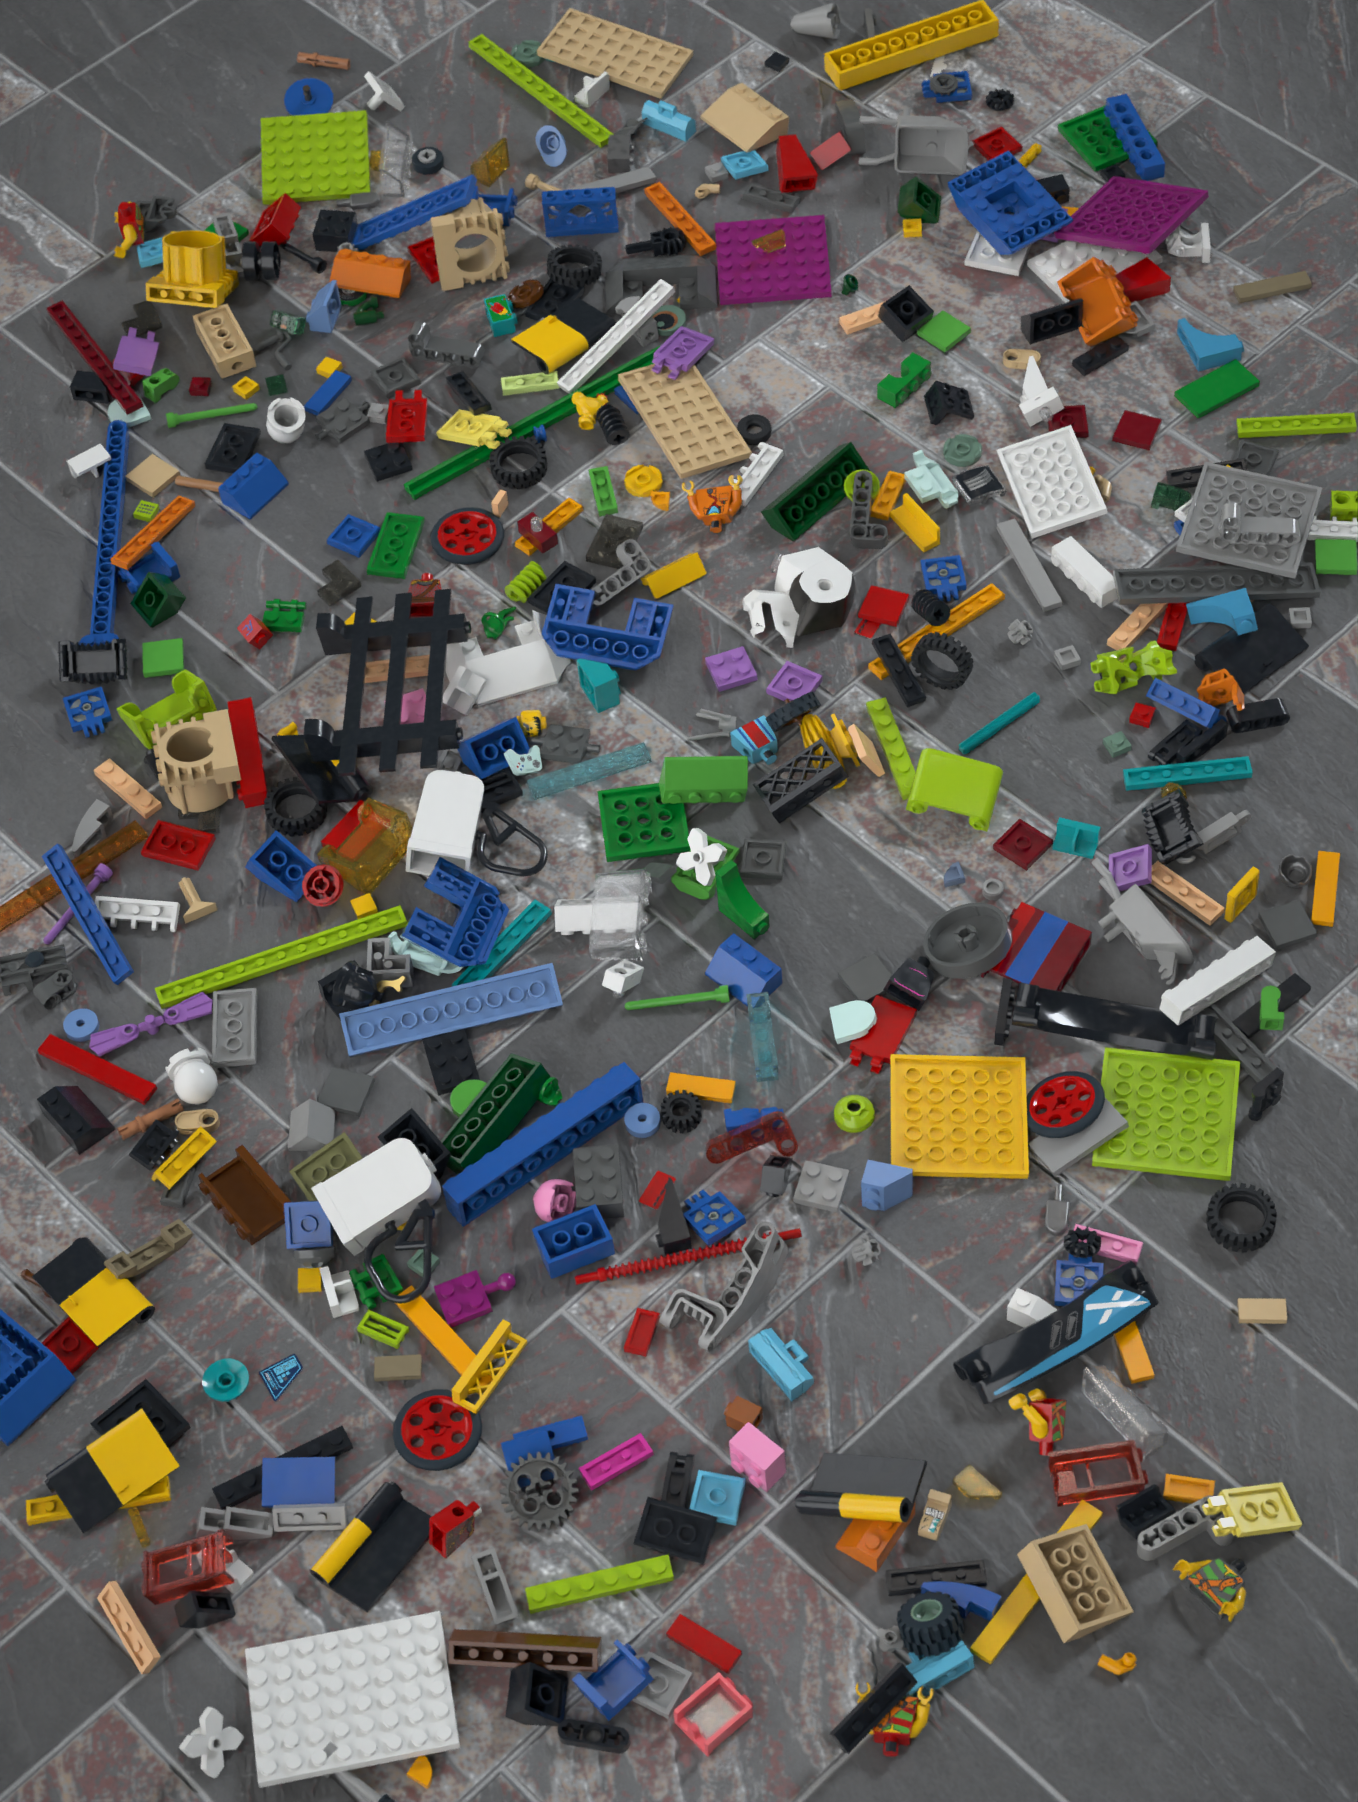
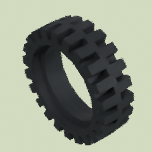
M572 244L568 245V247L562 245L561 248L556 247L555 250L552 249L548 254L547 274L554 282L558 281V284L562 285L565 283V286L572 284L573 287H577V285L582 287L585 284L591 285V282L595 283L601 276L602 258L592 248L587 249V246L580 247V245L573 247ZM581 263L588 267L572 269L561 264Z
M514 436L510 441L509 438L504 439L505 443L500 441V445L491 451L489 461L492 476L498 484H502L505 488L509 486V489H514V486H516L517 489H521V486H524L526 489L529 488V484L532 486L536 485V481L540 482L542 477L546 475V452L541 443L538 444V441L535 439L532 441V438L527 437L525 440L524 436L516 439V436ZM513 454H529L537 459L534 466L522 472L506 471L500 467L501 462Z
M931 632L928 635L925 634L915 646L911 654L912 666L916 667L915 671L917 674L921 673L920 677L922 679H927L926 682L928 684L933 682L934 687L938 688L940 685L941 689L944 690L946 688L948 690L957 689L965 683L973 669L974 661L973 658H970L972 655L970 652H966L968 649L966 646H960L962 642L959 640L957 642L954 641L955 637L950 636V638H947L945 633L940 635L939 632L934 634ZM926 651H939L947 655L956 664L958 672L945 671L932 663Z
M293 777V781H290L289 778L284 779V784L279 781L277 787L273 785L271 792H267V798L264 800L265 814L272 829L274 828L278 832L281 831L282 835L286 836L289 833L291 837H294L295 833H298V836H303V831L309 834L311 833L310 828L316 830L318 824L322 825L323 819L327 816V804L316 803L314 809L309 814L297 819H286L276 813V807L279 803L289 796L300 794L312 797L301 780H298V777Z
M1235 1183L1231 1184L1230 1189L1228 1186L1222 1187V1191L1218 1190L1215 1196H1212L1207 1209L1208 1231L1210 1230L1211 1237H1215L1216 1243L1219 1245L1223 1243V1248L1228 1250L1229 1246H1231L1234 1252L1241 1248L1242 1253L1247 1252L1248 1248H1250L1252 1252L1257 1249V1246L1259 1248L1263 1247L1265 1242L1268 1243L1271 1236H1273L1277 1212L1274 1202L1270 1201L1268 1194L1264 1195L1262 1189L1259 1188L1255 1191L1254 1185L1250 1184V1187L1246 1188V1183H1241L1240 1187H1237ZM1234 1201L1247 1202L1255 1205L1262 1211L1264 1224L1257 1232L1236 1234L1227 1230L1220 1223L1219 1212L1228 1203Z

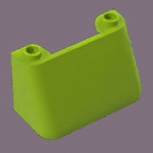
M186 669L173 677L171 684L174 693L147 709L140 711L139 707L131 702L116 708L121 719L149 750L153 748V745H157V743L153 744L151 731H155L154 724H158L160 728L166 727V722L169 721L171 725H177L180 719H183V723L191 722V717H195L196 721L204 720L203 713L217 711L205 682Z
M925 748L920 754L905 810L920 814L926 812L928 806L969 816V824L974 829L988 832L1003 771L1000 767L932 748Z

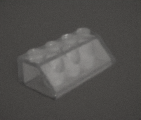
M389 121L385 124L379 165L383 198L405 197L406 190H409V180L407 178L411 176L409 165H412L411 153H414V143L410 142L409 134Z
M1105 1365L1090 1366L1083 1369L1082 1393L1145 1460L1167 1444V1427L1163 1422L1157 1421L1152 1416L1148 1406L1141 1404L1136 1399L1135 1393L1120 1382L1119 1376L1113 1370L1110 1371Z

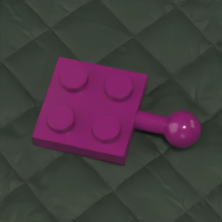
M475 1270L436 1285L434 1289L447 1324L452 1328L493 1312L487 1294L500 1289L510 1291L515 1287L516 1280L512 1274L503 1273L497 1281L483 1286L478 1271Z

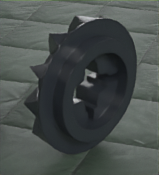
M1003 88L1001 90L989 91V94L986 96V104L994 110L1009 109L1014 104V94H1011L1010 90L1004 91Z
M1077 1227L1075 1231L1069 1230L1068 1235L1064 1236V1247L1073 1256L1080 1258L1091 1257L1099 1252L1101 1237L1097 1236L1096 1231H1089L1088 1227L1085 1230Z

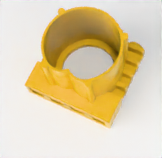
M197 230L172 231L170 234L165 235L162 238L163 270L146 282V301L218 308L224 302V299L239 285L238 271L226 269L225 237L212 232Z

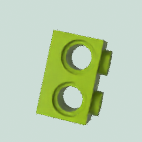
M1331 491L1329 504L1330 521H1332L1333 516L1337 517V521L1352 522L1353 517H1356L1358 522V491Z

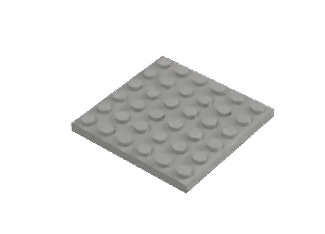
M1205 462L1177 544L1176 552L1295 579L1320 500L1322 487ZM1234 502L1239 504L1241 516L1294 518L1299 521L1300 541L1295 545L1224 543L1220 538L1222 507L1226 503Z

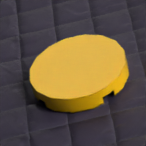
M644 465L634 466L625 474V488L633 496L649 497L651 492L660 491L663 485L662 473L652 465H649V467Z

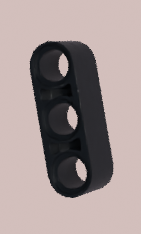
M1281 698L1244 704V709L1237 711V705L1226 711L1228 722L1234 733L1282 726L1290 721L1285 701Z

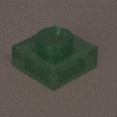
M283 374L265 378L269 396L288 392Z

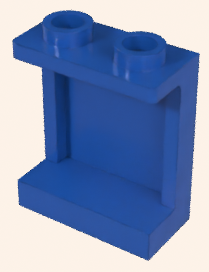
M475 186L471 199L478 200L480 197L483 198L484 203L492 211L493 208H497L498 214L502 213V226H510L511 219H514L515 215L514 206H517V195H514V189L510 188L508 195L479 194L478 186Z
M158 541L151 544L153 553L138 560L128 570L118 567L119 571L117 574L119 579L127 583V587L132 594H136L148 572L167 575L172 582L180 578L177 563Z
M618 1639L614 1642L618 1650L599 1667L598 1672H593L587 1679L578 1673L572 1679L580 1692L608 1721L654 1680L648 1672L651 1669L649 1664L642 1657L637 1659L635 1657L637 1653L628 1643L623 1645Z

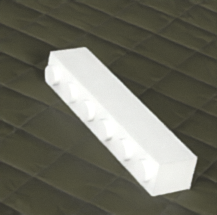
M1258 936L1244 941L1240 947L1230 950L1221 959L1214 960L1207 968L1198 970L1191 978L1182 980L1172 990H1166L1161 997L1160 1010L1179 1026L1270 968L1276 951Z

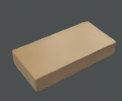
M1238 1298L1239 1323H1287L1286 1299Z

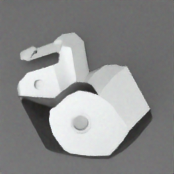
M819 547L782 556L777 570L775 591L752 590L743 598V610L749 612L752 625L750 632L753 638L755 634L761 633L765 629L761 605L764 601L771 604L775 628L784 637L786 647L793 648L795 637L842 627L853 605L855 594L853 573Z

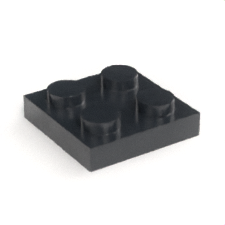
M401 442L387 443L364 451L365 458L376 482L413 470Z

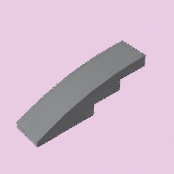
M230 213L212 216L216 234L225 237L226 269L237 270L238 278L244 277L242 251Z

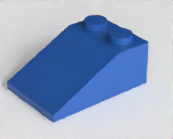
M275 831L248 860L245 868L260 881L297 902L304 895L302 881L311 868L317 865L278 831Z

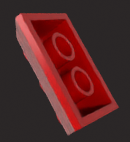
M286 193L281 195L262 211L249 242H258L259 246H262L263 241H276L278 246L281 243L285 244L290 239V232L295 228L294 222L300 216L298 213L301 206Z

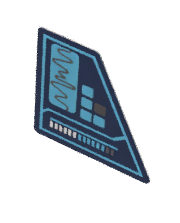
M292 1354L259 1371V1375L273 1400L277 1401L303 1367L296 1354Z

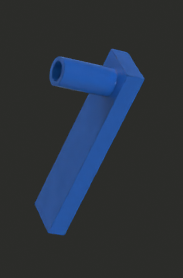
M1154 678L1146 694V697L1210 729L1213 724H1216L1221 719L1227 722L1226 717L1219 714L1220 709L1160 679Z

